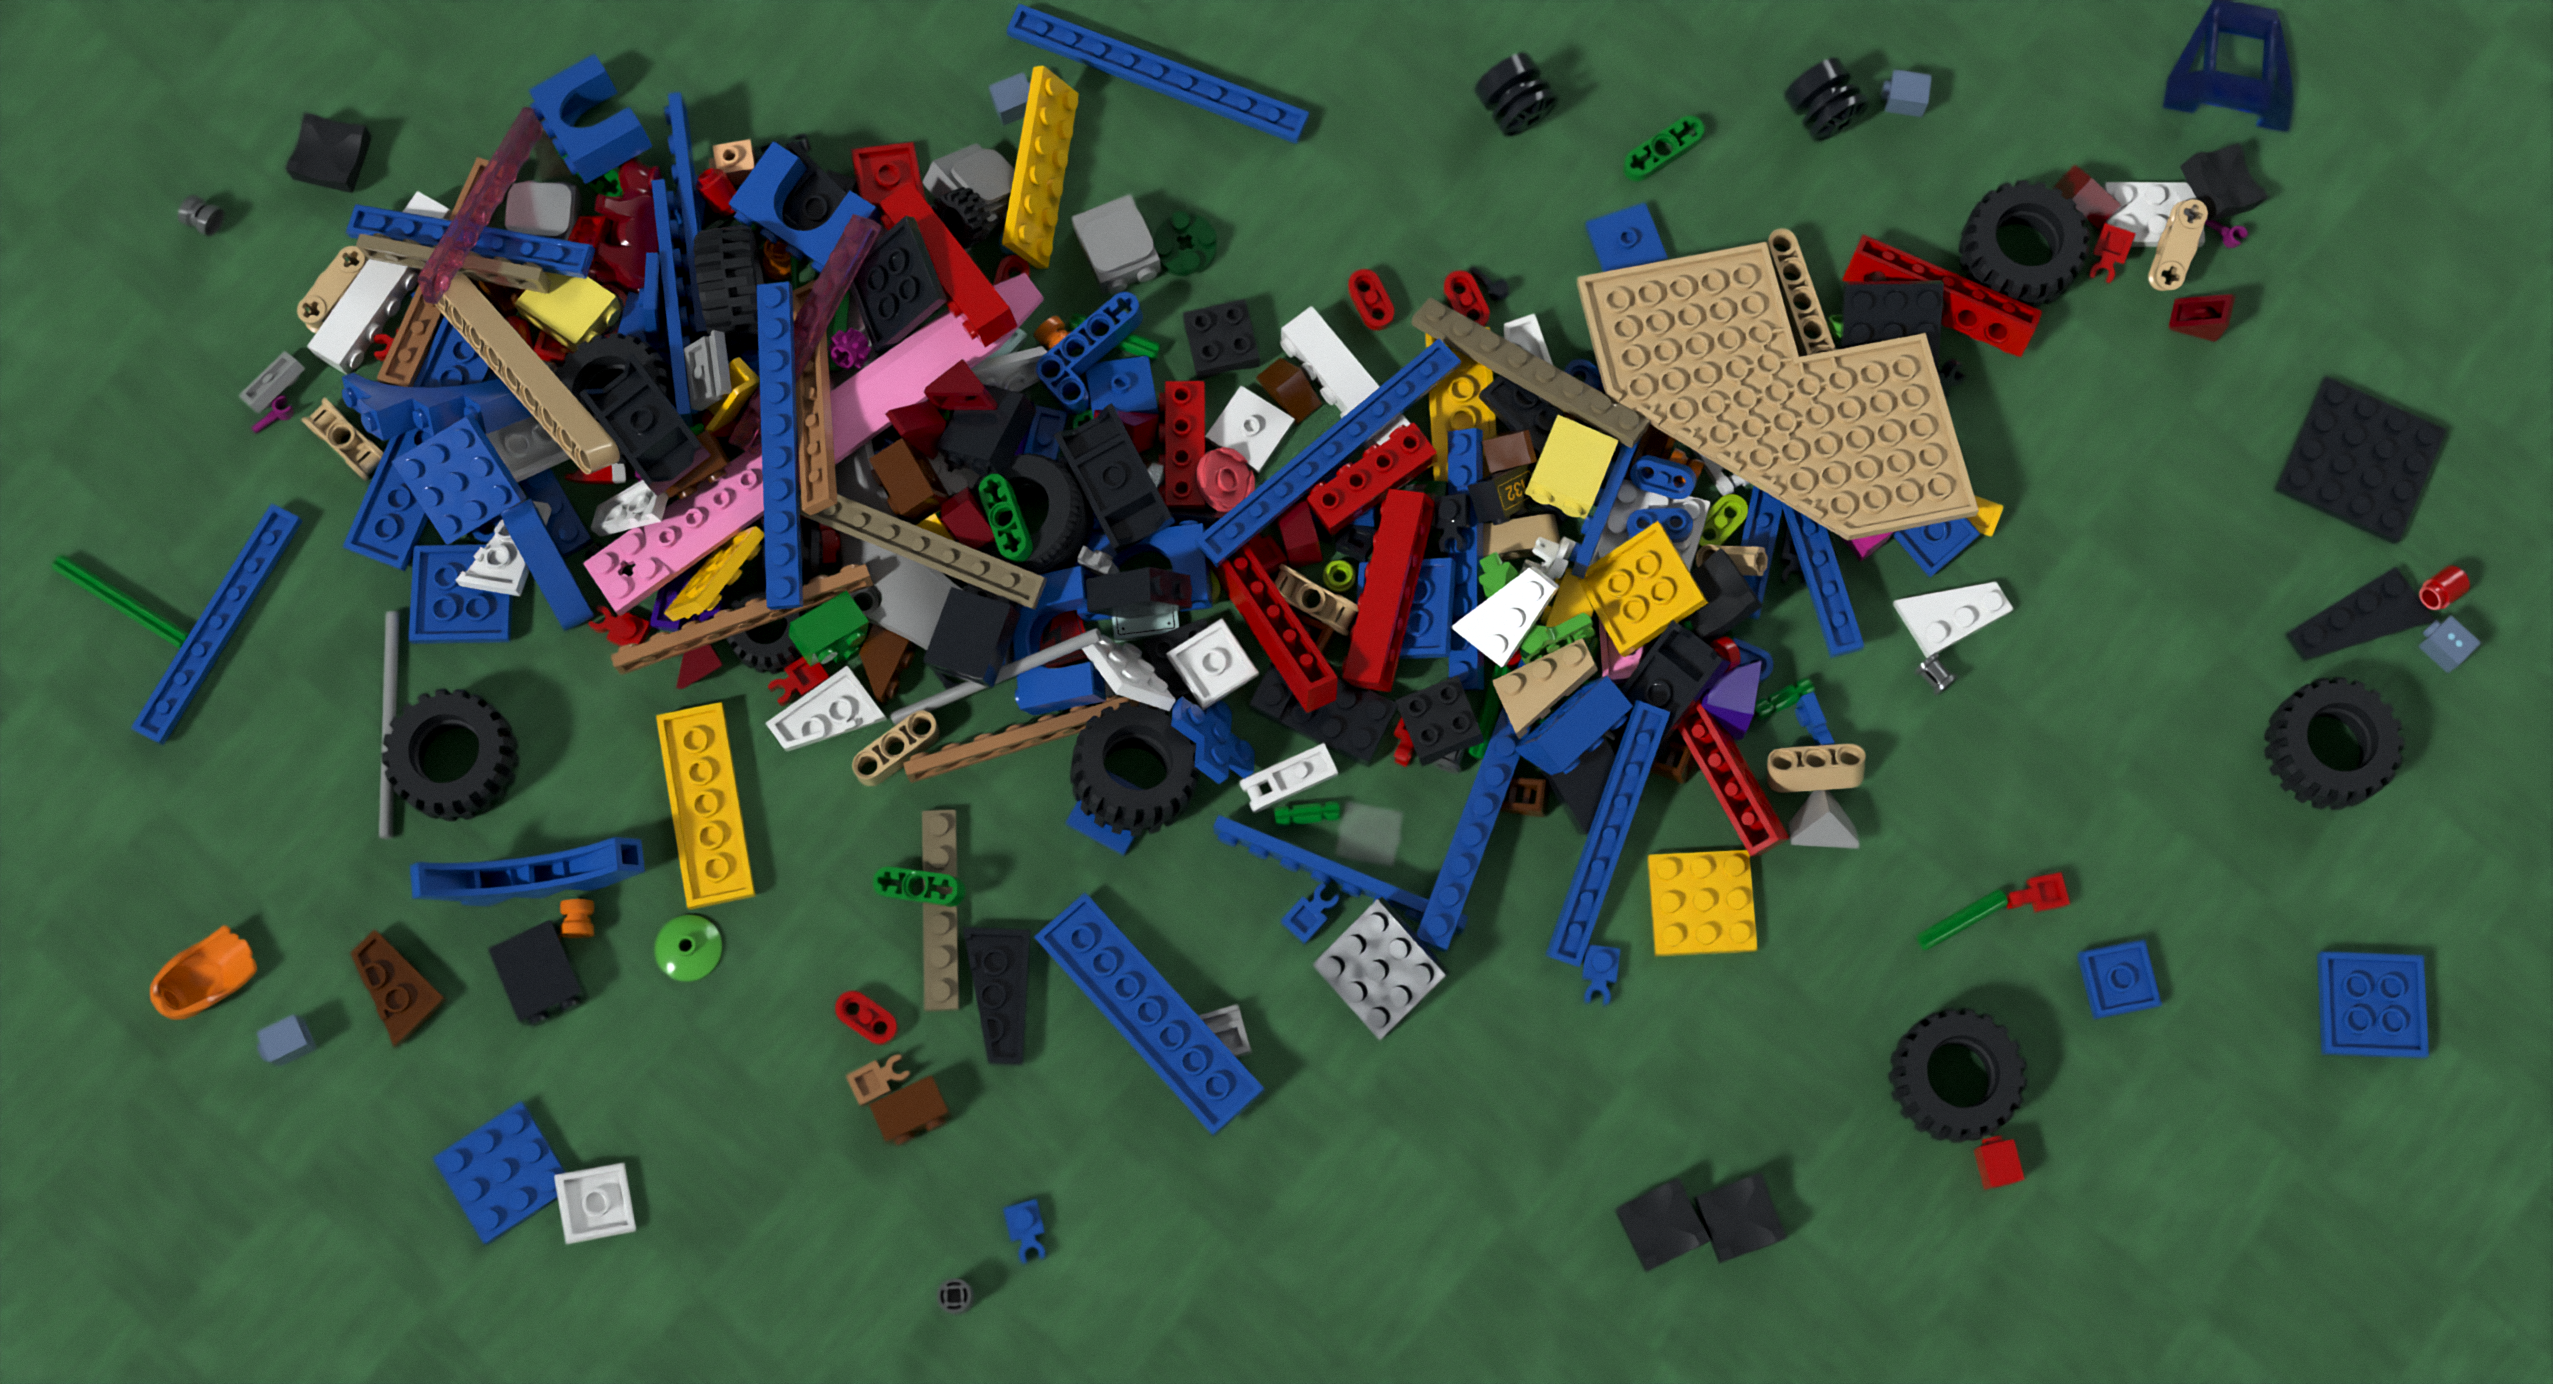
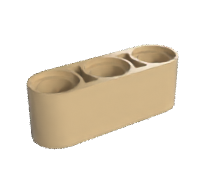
M1542 514L1512 519L1500 525H1493V523L1483 524V558L1494 552L1500 555L1502 561L1537 556L1532 550L1536 545L1535 542L1538 537L1559 544L1560 535L1556 516L1554 514Z
M924 710L916 711L860 751L852 762V769L858 780L863 785L876 786L904 766V762L910 761L911 756L922 753L931 747L940 735V730L934 716ZM927 722L931 724V729L927 734L918 735L915 733V729L920 723ZM895 742L904 744V749L900 754L891 755L888 753L891 744ZM875 762L877 763V769L874 773L870 775L861 773L862 766L865 763Z
M1855 744L1775 749L1768 756L1767 784L1772 790L1782 793L1854 788L1859 786L1864 780L1866 754L1860 746Z

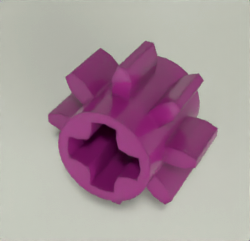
M850 328L844 333L839 329L831 338L833 342L828 347V350L831 351V357L838 366L846 368V370H849L853 365L861 368L868 360L866 356L871 351V348L868 347L866 336L860 331Z

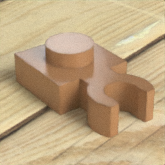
M900 1054L890 1057L886 1062V1066L882 1068L878 1061L875 1060L845 1075L860 1107L891 1093L892 1090L888 1084L889 1082H903L910 1078L911 1074L908 1070L901 1074L894 1073L895 1064L903 1061V1057Z

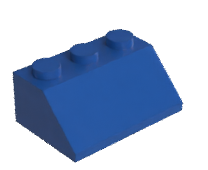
M1604 676L1582 685L1514 749L1518 754L1550 775L1560 772L1567 774L1579 765L1581 761L1578 757L1585 750L1589 753L1604 741L1602 735L1609 728L1611 731H1614L1627 720L1625 713L1633 706L1608 676Z

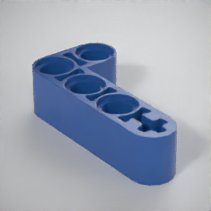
M1126 291L1114 295L1038 360L1036 373L1043 387L1069 414H1081L1087 410L1090 404V396L1079 376L1142 323L1143 313L1135 295ZM1103 327L1109 328L1107 334L1103 336L1095 335L1098 329ZM1076 348L1085 349L1083 354L1078 357L1070 356L1071 352ZM1051 369L1060 370L1057 376L1053 378L1046 377L1047 372ZM1073 391L1081 392L1077 399L1072 401L1066 400L1069 393Z
M530 498L502 512L501 516L507 531L563 630L566 632L595 617L550 536L532 499Z

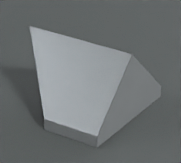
M1829 790L1813 791L1788 823L1791 845L1859 849V839L1854 824Z

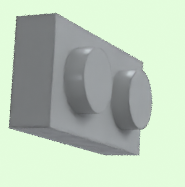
M284 351L238 396L259 414L263 409L269 408L272 405V401L286 387L293 385L305 368L289 353Z

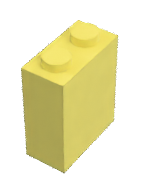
M544 272L551 281L548 294L525 290L515 302L522 318L574 353L578 350V345L584 341L587 343L593 342V337L600 336L608 326L614 325L622 311L616 295L589 277L583 279Z
M1558 415L1524 494L1531 496L1534 501L1540 504H1550L1562 509L1568 516L1585 519L1595 501L1619 440Z

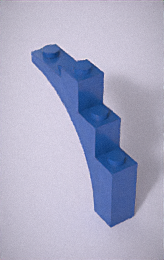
M354 372L342 376L344 385L342 397L348 407L361 414V421L366 431L371 432L383 441L415 428L422 429L431 436H434L471 413L485 434L533 416L500 378L461 386L425 388L383 384L366 379Z
M613 837L576 849L525 858L468 863L417 862L410 865L412 899L461 901L462 905L487 907L514 897L543 899L564 890L595 891L645 872L642 839Z

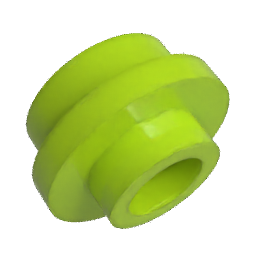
M1332 561L1324 569V584L1333 592H1346L1355 583V570L1346 561ZM1336 573H1342L1346 578L1342 582H1337L1333 576Z

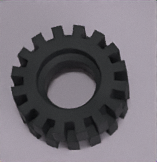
M960 187L936 198L934 201L936 205H933L932 209L965 250L986 240L985 237L990 234L988 228L991 227L992 222L987 220L991 216L990 211L985 212L983 207L987 206L985 201L979 202L980 195L977 192L972 194L973 189L971 188L965 189V187Z

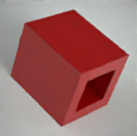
M2002 1135L1982 1140L1983 1146L1973 1150L1984 1190L2016 1184L2025 1180L2014 1139L2003 1141Z

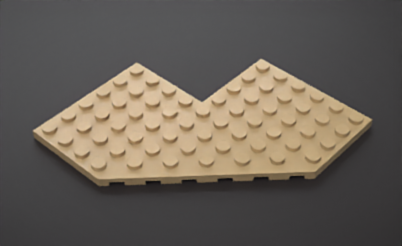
M1766 242L1577 277L1576 283L1605 394L1614 401L1648 418L1650 424L1847 541L1977 515L1979 511L1926 333L1799 357Z

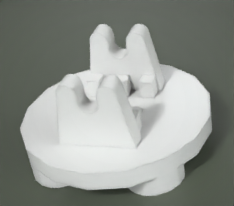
M1565 536L1560 540L1559 544L1538 537L1532 552L1544 559L1545 562L1538 564L1525 560L1519 574L1534 566L1552 581H1555L1556 578L1560 579L1569 562L1565 559L1569 558L1576 542Z

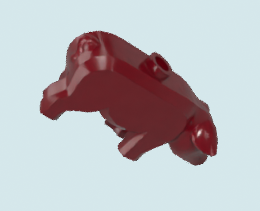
M635 156L619 165L618 178L623 190L622 194L613 197H607L600 193L597 195L595 211L607 215L614 223L610 232L609 245L600 240L598 241L594 260L600 264L592 262L587 277L599 285L611 284L626 293L630 291L639 294L640 287L644 288L646 252L658 253L659 255L651 181L662 179V174L659 166H653L650 169Z

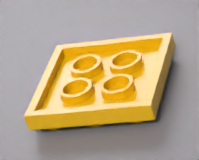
M1658 521L1590 565L1584 579L1577 577L1614 645L1624 658L1663 633L1672 620L1680 622L1708 603L1664 527Z
M757 526L739 532L715 549L665 610L664 614L674 622L682 618L689 619L693 614L700 615L706 609L711 611L721 600L722 595L719 593L726 584L728 586L732 585L741 575L742 570L739 567L746 559L748 561L752 560L761 550L762 546L759 542L763 539L764 532Z
M1747 850L1648 855L1647 863L1655 956L1756 952L1758 950L1750 855Z

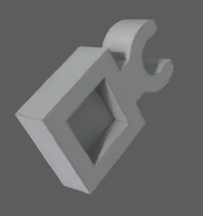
M1086 546L1082 547L1078 555V563L1097 576L1119 573V569L1112 562L1113 557L1099 550L1093 552Z

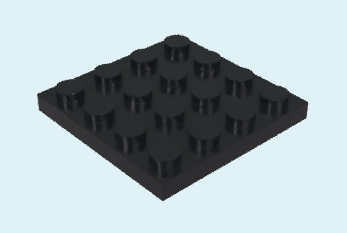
M2325 376L2319 384L2273 490L2396 545L2401 539L2447 430Z

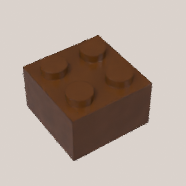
M903 438L869 459L874 468L871 470V474L880 487L885 486L890 495L887 498V502L896 515L901 514L906 519H912L920 523L941 510V505L951 498L927 456Z

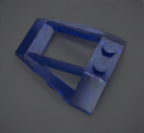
M2213 0L2167 78L2162 108L2194 114L2199 104L2203 103L2257 114L2256 127L2288 133L2294 104L2293 84L2281 21L2277 10L2228 0ZM2219 32L2264 40L2261 79L2216 71ZM2206 33L2203 70L2188 73ZM2275 64H2276V75H2277V85H2278V87L2274 84V79H2275Z

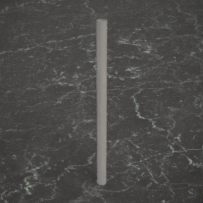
M394 611L386 612L381 753L388 751V748L383 745L385 734H392L393 728L389 724L394 716L396 717L399 613ZM382 754L379 838L392 839L394 786L388 782L384 773L388 768L382 763Z
M1095 628L1001 667L995 684L1101 641V633L1098 628ZM967 681L891 713V719L897 725L916 711L924 710L929 712L987 687Z

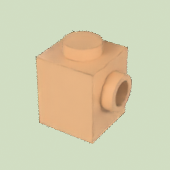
M751 140L713 145L714 158H709L710 168L714 170L722 169L733 186L743 184L757 164L756 153Z

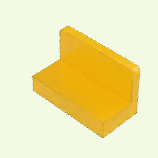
M740 357L735 358L729 363L731 394H723L721 400L707 408L714 417L705 428L706 430L715 432L732 422L760 384L759 376Z

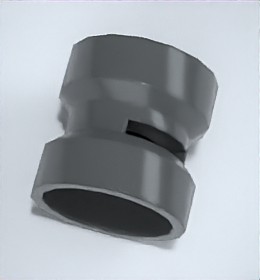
M193 194L183 201L178 211V221L188 227H196L199 233L207 237H211L219 231L225 217L222 208L214 204L207 205L203 198Z
M948 1279L938 1288V1304L951 1315L965 1314L974 1304L975 1295L973 1289L961 1279Z

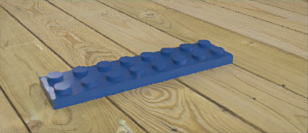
M444 316L413 387H450L489 381L493 370ZM415 428L390 438L342 546L343 548L405 572L412 557L414 546L417 545L426 525L428 516L391 461L433 436L422 429Z
M1086 892L1034 936L1037 942L1213 1137L1265 1092L1263 1086Z

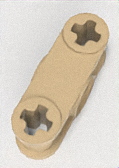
M2191 199L2178 202L2171 209L2148 273L2149 284L2155 290H2175L2185 281L2208 215L2207 207L2203 202ZM2190 209L2189 213L2194 215L2193 220H2188L2184 210ZM2162 271H2167V274L2172 276L2171 281L2165 282L2166 278L2161 276Z
M347 246L339 251L329 267L317 278L313 287L297 306L298 317L306 323L307 328L312 333H317L324 323L322 320L327 319L369 260L358 247Z
M324 397L321 400L322 405L308 418L303 417L301 421L322 441L324 440L345 460L346 464L367 482L370 479L369 475L378 467L383 452L370 439L367 440ZM351 435L347 443L340 445L343 437Z
M1281 563L1279 565L1280 572L1274 584L1287 604L1297 607L1319 619L1322 623L1334 628L1335 631L1348 636L1350 633L1348 628L1356 613L1359 612L1358 604L1339 594L1336 595L1306 579V576ZM1318 591L1321 595L1319 605L1315 608H1309L1307 604L1308 596Z

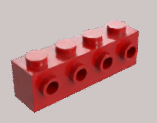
M1165 381V392L1159 393V411L1165 412V423H1159V442L1165 443V454H1159V473L1165 474V485H1159V492L1168 508L1206 511V501L1200 494L1196 476L1199 461L1206 454L1205 382Z
M1414 422L1407 427L1405 425L1399 426L1389 435L1390 439L1382 445L1378 443L1372 445L1363 453L1361 460L1355 464H1352V462L1345 464L1336 472L1337 477L1327 484L1325 481L1320 482L1310 490V496L1307 497L1308 506L1331 537L1386 499L1388 489H1400L1438 462L1437 451Z

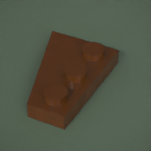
M376 929L350 952L361 979L377 1007L376 1011L390 1035L393 1047L398 1049L447 999Z

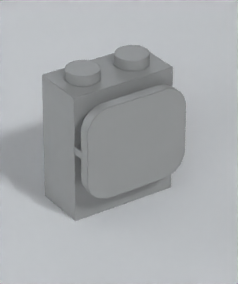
M975 143L932 161L922 183L936 198L960 187L973 189L972 194L977 192L980 195L979 202L985 201L987 204L983 208L985 212L990 211L991 216L987 220L992 222L991 227L988 228L991 231L997 225L1006 221L1015 169L998 152L991 149H983L978 143Z
M524 181L517 184L512 183L507 196L505 226L509 231L567 241L578 217L582 214L583 197L577 186L568 182L539 183L537 181Z
M1131 194L1071 217L1074 232L1102 295L1109 292L1110 294L1119 293L1125 290L1127 285L1137 281L1147 282L1156 277L1157 273L1161 272L1160 259L1154 248L1153 239Z

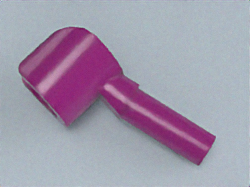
M2206 219L2205 221L2207 226L2223 236V243L2228 248H2236L2241 244L2235 240L2233 234L2240 239L2248 235L2247 230L2242 226L2237 225L2229 229L2215 220L2208 221Z
M285 396L276 397L272 401L273 410L253 425L251 429L258 433L277 419L289 420L294 413L292 405L284 410H279V408L287 403V399Z

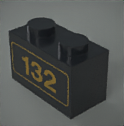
M1529 464L1493 472L1467 486L1479 523L1492 521L1493 525H1500L1511 521V516L1530 510L1528 505L1536 501L1531 496L1524 494L1532 476Z

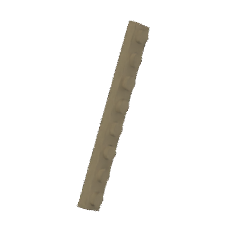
M1431 297L1412 317V326L1436 339L1440 338L1446 345L1610 437L1619 440V442L1630 448L1634 447L1649 428L1650 420L1614 401L1602 392Z
M838 494L837 504L810 516L802 510L800 495V515L1034 610L1037 607L1047 582L1045 577Z

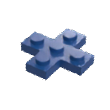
M1182 696L1173 704L1171 726L1196 743L1195 767L1218 784L1228 778L1229 768L1244 779L1254 773L1255 750L1247 741L1241 740L1231 733L1232 710L1224 701L1219 700L1202 710L1200 706L1192 704Z

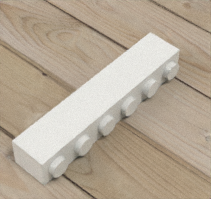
M419 191L416 192L403 210L405 213L449 220L451 211ZM369 259L307 347L320 360L346 375L350 374L353 369H356L362 363L364 353L371 343L375 342L374 336L382 334L383 326L387 320L398 312L401 301L407 292L415 288L419 281V275L423 270Z
M1312 306L1281 328L1282 341L1280 344L1289 357L1295 356L1302 364L1300 368L1306 378L1311 382L1315 380L1322 388L1320 392L1326 402L1331 406L1335 404L1342 412L1340 414L1341 419L1379 388V385ZM1401 414L1364 445L1365 449L1367 450L1376 443L1382 445L1390 439L1389 435L1401 425L1409 426V421Z

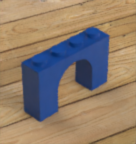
M595 53L528 90L534 100L529 105L538 121L545 119L540 123L548 137L552 139L556 136L551 141L561 157L568 155L563 158L572 175L579 173L585 184L653 147L641 123L630 107L596 125L584 128L573 127L576 120L585 111L618 93Z
M773 141L728 203L736 212L734 218L741 224L749 227L753 224L761 230L759 234L770 243L775 245L779 241L787 246L784 250L796 260L807 259L812 263L810 267L824 278L828 274L833 277L842 276L844 269L851 264L881 222L880 217L882 215L874 205L849 191L829 220L820 227L808 231H798L787 227L784 224L782 215L784 202L807 168L799 157Z
M1193 520L1182 521L1179 523V526L1166 527L1118 554L1113 549L1106 534L1102 535L1101 532L1092 531L1089 543L1087 544L1088 549L1093 552L1099 550L1113 557L1112 562L1118 569L1126 560L1136 554L1154 552L1170 560L1173 572L1190 575L1192 608L1180 610L1181 612L1213 608L1210 560L1195 545V539L1206 531L1203 523ZM1078 560L1075 563V567L1081 566ZM1087 607L1077 609V614L1084 622L1109 620L1113 617L1087 612Z
M1082 566L1040 575L1047 578V582L1036 609L1034 610L1023 605L1019 611L1021 616L1012 637L1015 653L1012 662L1040 651L1042 633L1054 617L1064 612L1087 607L1086 579L1094 578V573ZM1091 662L1057 669H1049L1043 664L1016 675L1018 687L1015 690L1016 703L1020 710L1033 716L1106 701L1104 678Z

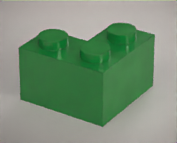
M846 590L790 622L788 636L810 667L819 662L825 664L832 659L837 664L844 659L850 661L860 655L859 653L866 640L869 621Z

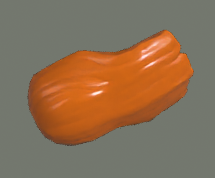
M223 925L205 939L179 952L160 969L151 982L150 1000L153 1006L161 1015L171 1020H184L198 1015L205 1009L231 995L249 981L257 971V964L255 959L252 958L253 951L246 939H239L238 934L231 933V928Z

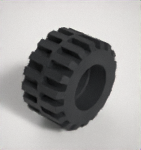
M761 585L754 586L755 592L749 594L745 590L741 593L743 599L740 602L735 599L731 605L734 610L746 607L745 604L752 599H766V590H763ZM803 610L784 617L787 619V628L782 637L773 643L760 644L753 641V629L730 636L727 640L738 658L748 668L754 667L757 672L763 674L765 670H769L771 674H778V668L783 667L784 669L793 661L801 658L800 651L788 636L790 622L808 612Z

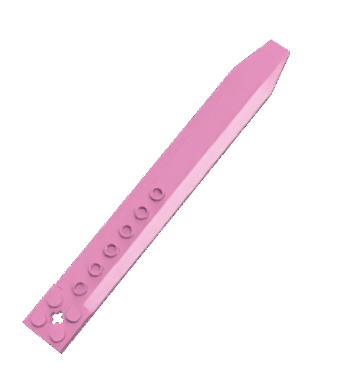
M1026 273L993 286L1010 307L1018 326L986 348L978 338L972 340L961 324L964 322L962 317L955 318L947 309L830 392L835 465L892 425L885 415L889 410L925 402L928 400V397L924 394L925 387L961 359L972 369L1003 346L1044 300L1042 294ZM761 441L731 462L732 465L725 469L727 472L726 476L711 484L708 480L703 481L696 486L699 491L683 500L679 498L666 507L661 522L629 530L583 563L619 616L625 614L764 515ZM798 447L799 490H800V489H801V481H800V464H799V447ZM636 564L632 568L633 574L631 576L622 575L623 568L626 565Z

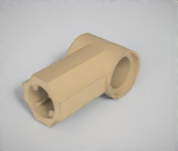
M1708 544L1701 547L1697 552L1696 565L1698 567L1721 548L1730 556L1742 575L1763 576L1767 568L1768 556L1765 553L1764 547Z

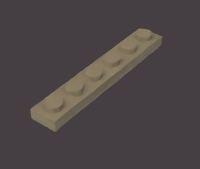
M374 233L373 236L360 234L356 246L365 257L371 260L453 276L464 274L468 279L548 294L551 281L543 269L529 262H525L523 265L514 264L503 257L496 256L493 259H489L472 251H463V253L453 252L441 245H433L432 248L422 246L411 239H403V242L392 240L390 237L380 233Z
M956 810L922 811L923 871L948 874L958 878ZM923 879V891H924V889H925V880ZM936 886V892L945 895L952 894L953 887L943 888ZM923 903L925 1012L960 1011L958 905L955 907H945Z

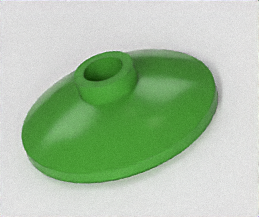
M697 915L679 916L669 921L659 932L655 942V957L659 967L669 977L682 982L697 981L709 975L718 965L723 949L722 939L717 928L707 919ZM687 940L691 941V949L687 952L681 951V944Z

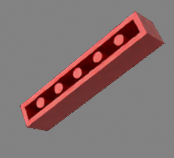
M911 182L879 202L884 213L880 219L887 231L905 216L916 219L941 286L948 299L945 304L955 318L962 317L964 322L961 324L972 340L978 338L986 348L1018 326L1010 307Z
M1388 489L1387 497L1381 504V522L1379 530L1375 532L1373 537L1374 550L1371 561L1368 562L1365 570L1366 583L1364 591L1358 599L1359 612L1356 624L1352 626L1350 631L1351 645L1349 653L1344 658L1342 664L1343 679L1354 687L1391 692L1435 511V502L1427 494L1397 489Z
M1247 543L1218 567L1210 561L1211 569L1306 713L1335 701L1338 677Z

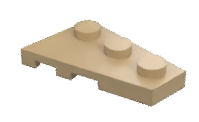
M1583 638L1492 682L1514 731L1520 739L1528 732L1527 728L1539 717L1543 719L1551 712L1550 708L1563 696H1569L1598 669Z

